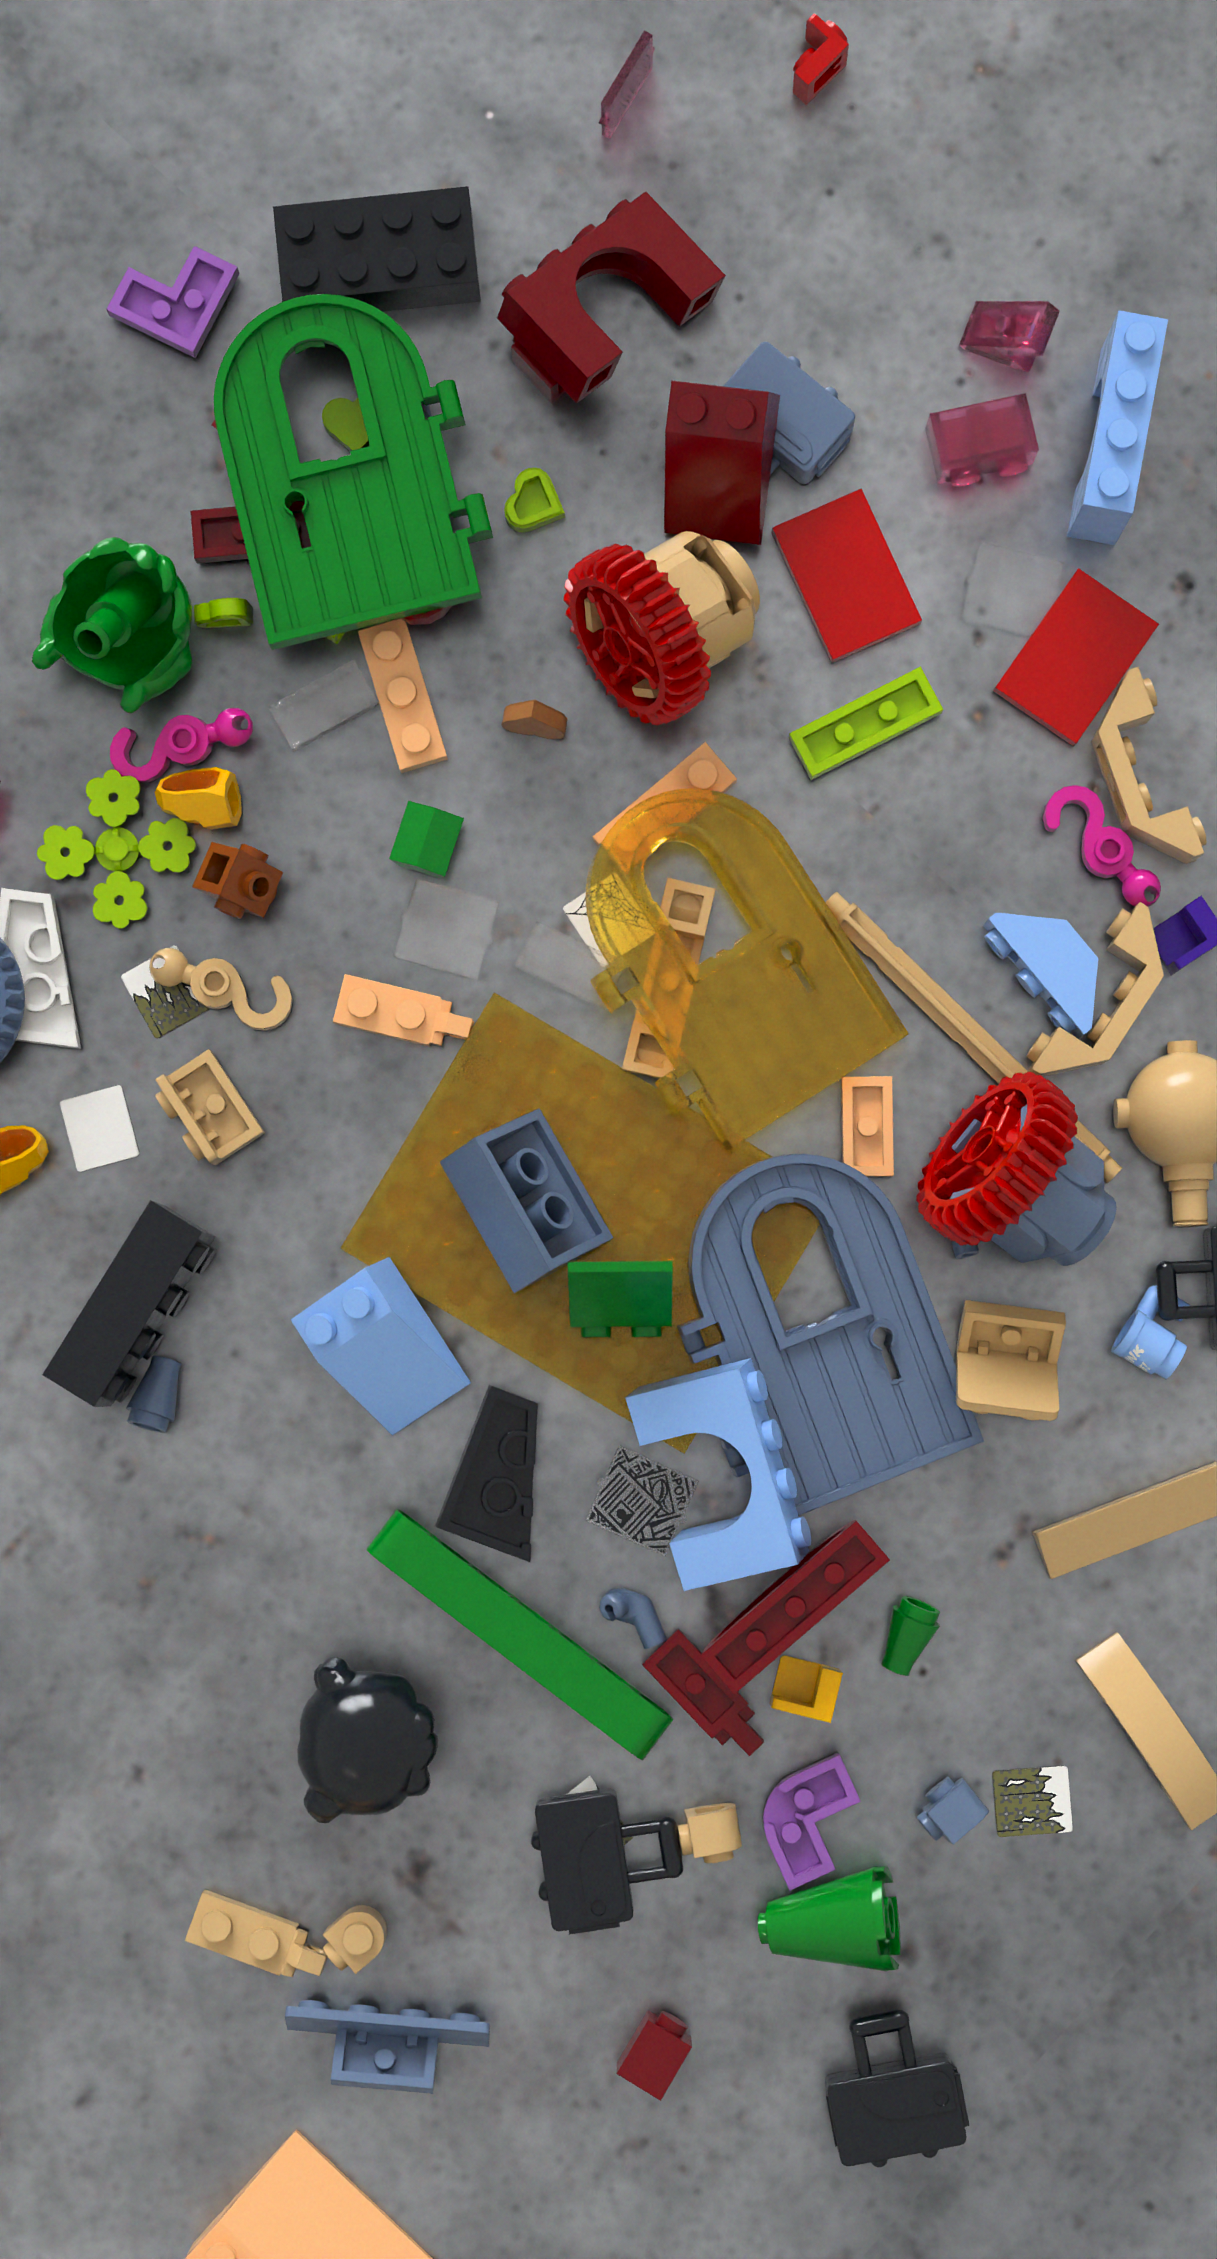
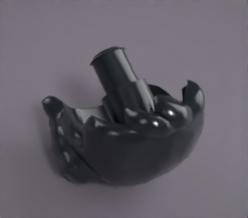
M338 1657L330 1658L319 1665L314 1671V1681L317 1690L308 1700L302 1711L300 1740L297 1748L298 1764L309 1785L303 1800L308 1813L319 1823H329L341 1814L379 1815L400 1806L407 1797L425 1794L431 1783L427 1766L436 1755L438 1736L433 1732L435 1719L432 1711L428 1706L417 1702V1696L410 1681L404 1676L392 1673L354 1671L345 1660Z

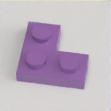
M194 246L172 288L128 267L106 310L109 316L196 358L240 273L237 266Z

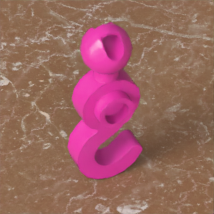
M228 708L222 711L215 722L206 724L202 719L190 715H178L170 719L163 727L155 742L151 760L142 767H136L131 762L129 755L132 744L136 739V732L123 727L113 737L110 746V760L114 769L122 777L132 776L139 783L152 782L166 772L171 760L184 765H196L208 757L215 742L221 741L224 745L230 747L246 743L253 732V723L250 716L239 708ZM247 719L248 728L241 730V722Z
M1078 785L1063 787L1055 792L1045 806L1043 814L1045 829L1048 832H1054L1059 827L1061 808L1072 803L1080 805L1087 815L1082 835L1081 853L1083 863L1088 871L1102 878L1117 876L1123 883V896L1132 906H1136L1139 902L1147 907L1154 904L1160 897L1161 892L1158 877L1149 870L1136 869L1131 863L1134 853L1133 844L1124 831L1112 826L1102 827L1105 814L1103 804L1097 794L1086 787ZM1145 891L1154 895L1153 901L1148 902L1144 896Z

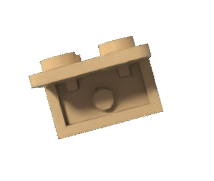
M965 1300L956 1344L957 1406L978 1414L992 1413L1022 1417L1027 1420L1053 1421L1057 1419L1059 1412L1057 1362L1066 1326L1065 1313Z

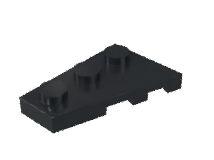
M488 1386L435 1524L437 1528L530 1562L531 1517L533 1516V1468L536 1452L538 1403L497 1387Z

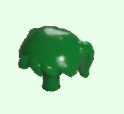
M118 537L105 538L98 542L92 550L78 557L64 571L62 589L60 593L53 596L50 600L47 613L43 619L40 631V644L33 652L32 663L37 669L45 670L62 658L78 672L111 688L123 690L120 705L127 713L135 712L144 702H148L151 698L173 688L177 681L182 679L192 667V652L188 639L191 632L192 604L186 586L176 573L174 563L169 557L158 554L151 546L145 543L129 544Z

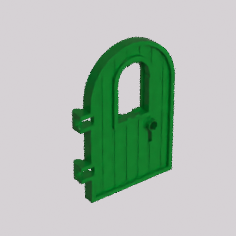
M331 294L301 296L283 301L255 317L236 336L223 357L215 382L214 415L270 648L275 650L481 599L482 595L469 544L493 538L483 494H471L462 500H458L441 433L444 430L466 425L455 381L444 380L437 383L436 386L430 387L423 360L408 334L390 316L378 308L354 298ZM324 343L339 348L346 355L350 363L370 446L350 451L351 455L340 457L337 460L331 459L321 462L319 458L300 463L281 386L280 372L285 360L294 351L295 354H298L309 347H325ZM440 402L442 414L428 417L426 420L422 405L425 404L427 406ZM296 501L305 502L302 512L311 547L302 548L297 521L292 511L289 510L290 506ZM468 515L470 527L453 533L450 517L457 518Z

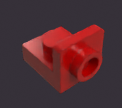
M815 13L806 23L805 39L812 47L800 56L793 67V94L805 105L847 65L849 48L847 37L841 28L830 20L824 22Z

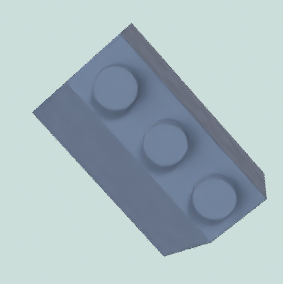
M540 1108L474 1137L440 1161L442 1168L514 1293L568 1265V1262L579 1259L614 1238Z

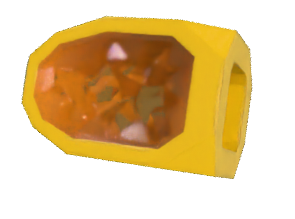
M218 767L191 769L171 774L161 779L155 790L157 804L163 812L177 816L185 822L202 825L210 830L237 826L242 815L241 794L236 775Z
M25 1125L0 1128V1195L27 1180L29 1174L43 1164L49 1150L46 1140L35 1128Z

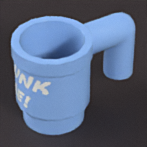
M1157 1285L1147 1289L1136 1311L1120 1330L1113 1343L1111 1352L1119 1357H1123L1150 1375L1156 1373L1162 1378L1168 1379L1182 1360L1187 1345L1175 1339V1333L1153 1321L1158 1312ZM1178 1298V1307L1191 1306Z

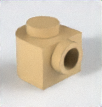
M720 1803L684 1809L686 1824L677 1825L682 1856L693 1854L694 1858L703 1857L704 1863H718L733 1859V1850L742 1847L736 1805L733 1803Z
M366 1905L354 1906L348 1909L326 1928L323 1936L328 1943L323 1946V1950L339 1970L343 1971L349 1966L357 1974L379 1954L387 1936V1925L384 1917L379 1911Z

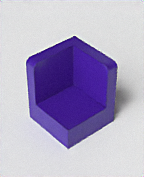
M1202 895L1153 928L1160 960L1171 976L1217 946V918Z

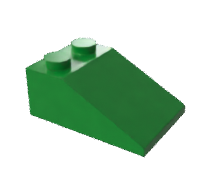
M673 1261L568 1262L570 1327L581 1328V1337H611V1327H631V1337H662V1327H672Z

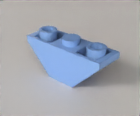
M996 912L983 925L989 932L984 936L986 942L1001 959L1008 956L1017 966L1020 972L1016 974V977L1023 988L1034 998L1040 994L1052 1010L1047 1014L1055 1027H1061L1078 1039L1092 1029L1098 957L1070 923L1063 919Z

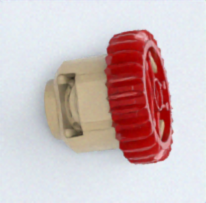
M689 531L677 534L645 554L640 550L633 551L629 545L621 546L616 543L609 547L606 546L601 550H596L582 558V561L576 563L575 567L568 572V579L564 585L567 592L564 594L563 599L569 606L565 615L573 623L570 632L576 635L579 642L576 648L583 651L587 659L585 665H590L596 674L595 681L600 680L606 687V695H614L617 699L618 707H627L631 717H639L641 722L646 724L651 722V724L656 726L677 720L704 700L705 693L709 690V682L707 681L711 677L709 668L731 656L730 652L752 639L755 614L760 605V595L756 580L743 557L724 541H712L710 538Z

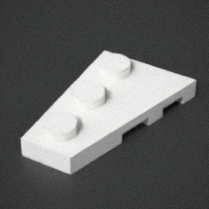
M1 888L0 938L9 947L18 963L25 993L23 1020L15 1041L81 1049L54 897L51 894Z

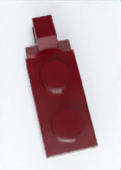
M680 1629L673 1633L642 1663L644 1668L712 1739L715 1737L722 1746L732 1737L751 1756L764 1743L763 1738L747 1722L755 1715V1712L748 1706V1701L739 1692L736 1694L731 1692L701 1657V1652Z

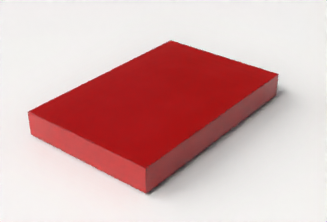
M862 488L772 527V535L831 663L921 624L922 618Z
M1078 568L993 691L1074 747L1159 623Z

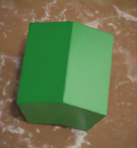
M408 801L389 859L400 867L419 871L435 878L445 877L464 818L435 807Z

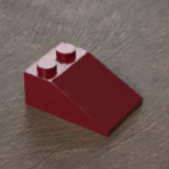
M671 381L665 430L664 533L679 534L689 531L710 539L761 545L780 395L767 391Z

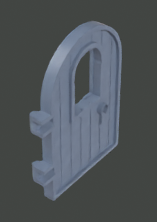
M789 1154L771 1157L749 1165L731 1176L716 1190L704 1206L696 1222L689 1248V1279L700 1317L678 1325L677 1328L690 1363L695 1364L716 1356L719 1366L751 1358L755 1371L760 1370L763 1374L768 1391L767 1400L764 1401L770 1420H776L782 1436V1448L779 1449L783 1466L784 1468H790L796 1482L797 1495L793 1499L798 1516L984 1442L974 1413L961 1409L956 1404V1365L900 1218L889 1199L874 1182L860 1171L832 1158L810 1154ZM795 1202L808 1208L818 1219L850 1306L832 1312V1316H829L820 1324L811 1323L807 1327L802 1324L785 1331L753 1248L752 1231L757 1218L763 1211L767 1213L777 1204ZM717 1323L723 1341L705 1346L700 1329ZM879 1327L885 1331L884 1345L888 1347L899 1376L893 1380L882 1356V1348L873 1341V1333ZM720 1438L733 1476L738 1478L750 1473L744 1458L737 1449Z

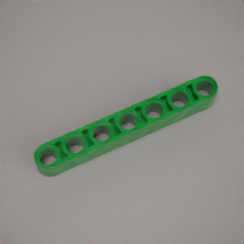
M396 1509L367 1547V1551L379 1562L641 1760L646 1758L674 1720L660 1706L401 1510Z

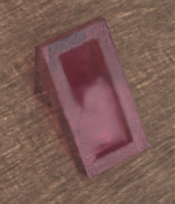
M976 301L959 346L966 351L1019 371L1029 372L1035 357L1043 356L1060 310L1049 301Z

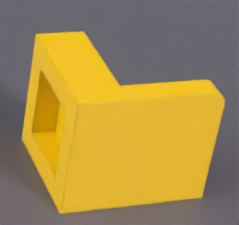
M783 1655L779 1660L769 1704L773 1709L831 1723L843 1673L839 1668Z

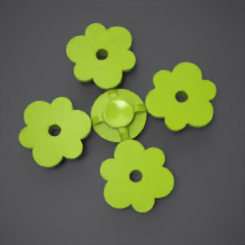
M110 769L105 772L103 778L96 777L87 783L86 794L92 800L88 807L90 814L95 817H102L104 822L113 828L107 829L98 837L94 848L90 841L83 839V832L79 827L70 826L65 830L58 825L50 826L44 832L43 840L45 844L38 848L37 856L41 861L46 862L45 871L50 878L62 880L68 874L73 877L82 876L85 872L84 863L90 862L96 854L97 860L104 868L115 872H112L107 877L106 884L99 883L94 887L93 894L98 900L93 905V915L101 922L112 921L116 928L123 929L129 925L130 920L137 921L144 918L148 907L145 900L141 898L145 892L143 884L138 881L131 882L130 877L122 871L130 868L135 863L140 852L143 857L151 859L150 866L156 872H163L167 868L175 873L183 872L190 864L188 854L196 849V841L191 836H187L188 827L183 820L172 818L165 824L160 821L152 822L148 828L150 835L141 838L138 844L133 833L119 826L125 823L127 815H135L140 809V803L135 799L141 790L140 783L132 776L122 777L117 770ZM114 794L118 795L116 802L111 801V797ZM168 842H171V850L166 851L165 845ZM68 848L70 854L64 857L63 851ZM122 896L124 902L122 905H118L117 899Z

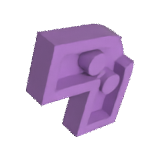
M839 1753L785 1777L775 1786L766 1801L763 1814L766 1839L789 1891L836 1870L815 1822L861 1802Z

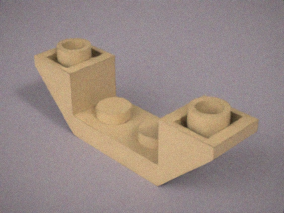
M1139 667L1129 669L1122 679L1091 742L1122 831L1129 837L1188 864L1196 861L1204 854L1202 846L1207 843L1206 834L1198 817H1191L1188 806L1150 819L1148 812L1153 810L1149 791L1144 783H1137L1132 766L1136 765L1133 745L1127 736L1121 738L1120 735L1122 731L1146 724L1155 713L1153 707L1157 706V696L1149 678L1143 679Z
M1139 902L1130 913L1122 908L1106 932L1113 937L1106 951L1139 972L1137 975L1130 971L1126 974L1113 994L1120 1002L1109 1017L1102 1012L1092 1026V1029H1090L1086 1038L1093 1041L1092 1045H1087L1061 1027L1054 1030L1050 1037L1042 1032L1026 1055L1028 1059L1033 1061L1028 1072L1044 1077L1102 1065L1110 1060L1164 976L1149 907Z

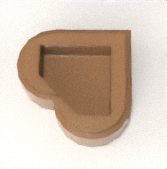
M529 700L506 706L501 725L504 729L517 734L536 735L546 739H561L565 736L568 719L565 714L537 700Z

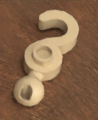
M164 948L156 952L150 960L149 970L155 982L167 987L178 985L181 982L191 986L192 993L198 1002L207 1008L222 1009L233 1003L236 1015L243 1024L252 1029L266 1031L277 1028L285 1022L291 1012L293 1001L291 991L281 976H274L271 979V985L277 997L275 1007L268 1013L260 1014L252 1011L249 1007L246 989L238 972L232 964L224 959H207L194 966L188 964L187 958L179 950ZM155 959H164V966L159 969L154 968L153 962Z

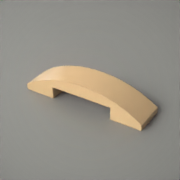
M667 877L622 1070L671 1081L713 904L715 888Z
M1114 1633L1075 1661L1125 1730L1189 1829L1193 1830L1217 1813L1216 1773L1166 1698L1119 1633Z

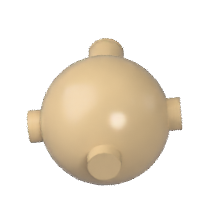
M1197 1041L1167 1042V1055L1149 1063L1136 1076L1127 1097L1114 1099L1115 1128H1127L1131 1139L1141 1153L1163 1167V1182L1169 1184V1192L1172 1195L1173 1227L1207 1226V1191L1209 1190V1181L1214 1180L1213 1164L1217 1163V1060L1198 1053Z

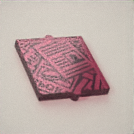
M645 30L601 102L599 124L602 126V135L611 139L653 68V52L655 50L653 35Z

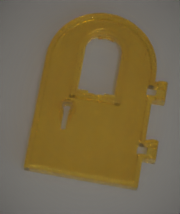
M695 788L677 789L657 794L638 803L618 819L603 837L592 858L588 871L586 910L595 942L610 967L594 976L590 983L610 1014L632 1000L675 1068L654 1082L674 1115L696 1102L726 1150L738 1145L909 1035L785 838L771 821L754 807L740 799L718 791ZM683 842L697 848L705 856L752 930L736 940L730 950H720L716 953L717 957L713 958L711 956L698 965L690 956L657 902L652 899L644 879V865L647 857L664 843ZM782 947L787 948L791 952L792 961L783 956L781 952ZM792 965H798L812 987V992L808 993ZM628 968L637 985L621 994L611 978ZM692 1070L703 1087L686 1097L676 1080Z

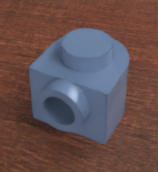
M946 1777L926 1794L930 1802L922 1808L923 1812L916 1818L935 1841L944 1836L948 1842L954 1845L989 1813V1809L963 1778L953 1782L949 1777Z

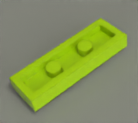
M920 666L789 733L788 738L809 778L813 780L942 714L944 709Z

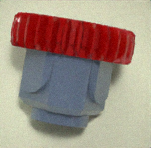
M1033 1072L1025 1074L1015 1073L1012 1078H1002L998 1086L989 1085L985 1095H975L974 1103L968 1109L962 1108V1115L955 1123L949 1122L951 1128L945 1136L938 1137L940 1144L935 1151L929 1153L931 1161L922 1168L924 1178L918 1182L920 1192L916 1195V1201L919 1203L918 1212L924 1216V1220L942 1236L947 1237L952 1242L955 1241L960 1246L967 1244L974 1246L978 1245L980 1241L989 1242L992 1240L1020 1263L1050 1257L1062 1266L1075 1264L1096 1249L1113 1224L1117 1206L1115 1199L1104 1190V1161L1075 1137L1077 1134L1075 1123L1078 1121L1075 1105L1050 1080H1046L1043 1076L1036 1075Z

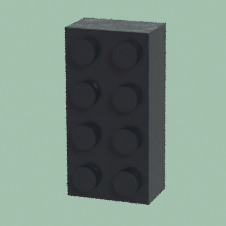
M469 186L273 206L282 302L307 295L331 294L366 302L382 312L481 302Z
M150 1200L42 1375L93 1407L111 1406L115 1401L122 1403L136 1382L137 1377L131 1373L142 1357L148 1360L159 1346L163 1334L158 1332V1329L166 1316L175 1317L185 1304L190 1292L184 1289L189 1279L194 1272L201 1275L211 1262L216 1249L210 1245L216 1236L167 1206Z

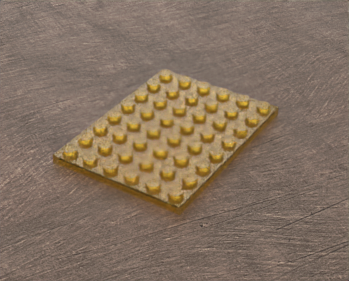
M494 992L340 1249L367 1265H372L390 1257L412 1292L632 1422L625 1397L639 1386L719 1366L716 1356L695 1364L690 1363L677 1328L678 1325L700 1317L689 1279L688 1259L692 1234L704 1206L725 1181L745 1167L772 1156L632 1073L622 1070V1067ZM540 1108L614 1237L573 1262L673 1261L672 1327H662V1337H631V1327H611V1337H581V1328L570 1327L568 1265L514 1293L442 1168L440 1161L474 1137ZM795 1202L777 1204L767 1213L763 1211L757 1218L752 1231L753 1248L773 1301L776 1300L820 1225L816 1216L808 1208ZM717 1323L700 1329L705 1346L723 1341ZM697 1433L662 1441L685 1454Z

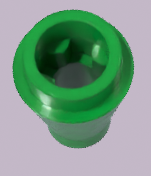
M903 1596L899 1606H893L885 1654L881 1665L897 1674L909 1676L912 1666L940 1627L936 1622L940 1611L921 1600Z

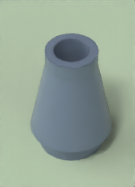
M152 1356L150 1366L126 1407L130 1411L128 1423L150 1431L166 1433L169 1422L174 1423L178 1374L181 1363L161 1356Z

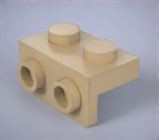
M210 1049L170 1075L162 1074L155 1079L162 1090L155 1094L156 1099L171 1120L177 1116L180 1117L189 1131L182 1138L198 1161L206 1157L209 1163L216 1166L265 1134Z

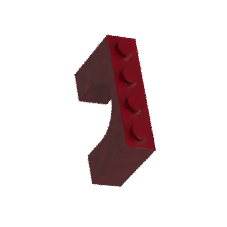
M644 192L632 202H629L627 199L619 202L609 212L603 223L597 227L589 224L576 235L571 246L562 252L559 249L551 251L539 263L535 272L528 277H525L523 274L518 275L509 282L502 292L504 300L497 319L576 403L612 377L623 353L585 312L577 296L576 284L587 277L598 274H613L625 277L642 287L680 327L713 302L726 276L647 192Z

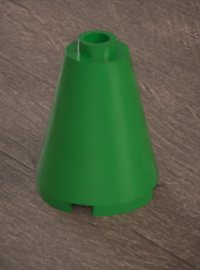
M875 1866L768 1902L766 1913H759L758 1932L761 1944H769L772 1954L880 1971L897 1970L899 1964L891 1955H900V1922L897 1898L886 1897L884 1883H893L888 1866Z

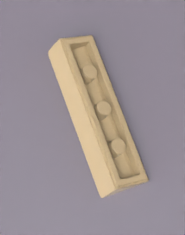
M1217 1461L1032 1531L1049 1578H1056L1216 1517Z

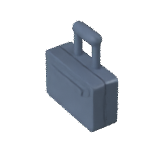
M762 342L724 384V387L767 391L780 395L770 475L780 466L799 483L808 484L815 475L819 478L851 440L849 436L853 432L855 414L838 400V393L835 388H824L800 368L801 364L798 358L794 356L787 358L769 342Z

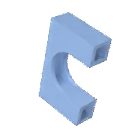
M1120 310L1114 319L1100 352L1093 396L1101 397L1098 416L1085 470L1075 489L1067 537L1115 545L1133 514L1168 319Z
M751 1358L639 1386L625 1397L640 1446L686 1434H711L724 1439L735 1447L744 1458L750 1472L752 1483L751 1497L743 1513L730 1519L681 1530L669 1543L684 1591L798 1565L809 1552L808 1547L811 1546L809 1525L805 1517L798 1516L793 1499L797 1495L794 1475L790 1468H784L779 1449L782 1448L780 1428L775 1419H769L764 1401L768 1397L767 1385L761 1371H755Z

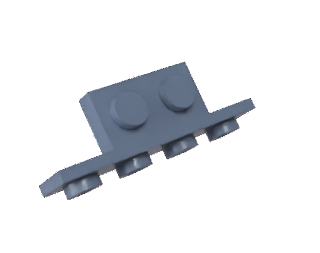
M313 2000L300 2001L298 2007L286 2006L285 2011L287 2030L336 2034L331 2085L433 2094L438 2043L489 2047L490 2024L480 2022V2017L473 2014L456 2013L452 2014L450 2019L430 2018L428 2012L418 2009H403L399 2015L379 2014L378 2008L369 2005H352L349 2007V2011L329 2009L328 2004Z

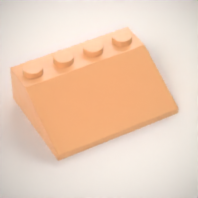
M297 2129L193 2242L185 2259H433Z

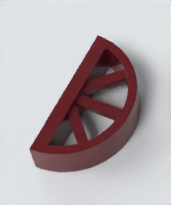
M856 1520L849 1522L808 1552L798 1565L791 1566L750 1602L712 1639L702 1651L701 1657L731 1692L736 1694L888 1563L890 1559Z

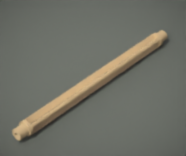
M835 892L824 903L822 908L835 920L833 924L867 957H870L879 966V969L954 1042H958L967 1051V1054L998 1084L1004 1077L1012 1078L1015 1073L1025 1074L1028 1072L909 955L889 940L888 935L855 903L849 904L838 892ZM1078 1120L1075 1123L1077 1127L1075 1137L1104 1161V1182L1107 1184L1120 1172L1122 1167L1109 1155L1111 1151Z

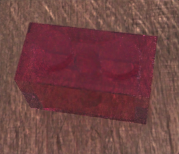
M1026 393L930 413L925 427L938 484L951 482L954 487L966 486L981 479L980 475L997 471L1003 477L1017 475L1028 470V465L1033 464L1039 451Z

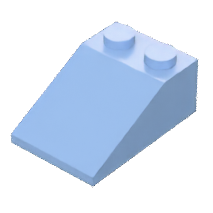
M390 1257L365 1267L291 1319V1322L317 1362L391 1435L396 1434L471 1383Z

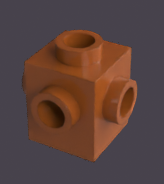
M211 842L192 887L216 899L214 908L229 916L242 919L244 912L264 918L269 905L276 896L277 886L283 872L268 865L266 861L269 855L254 847L241 844L240 848L237 849Z

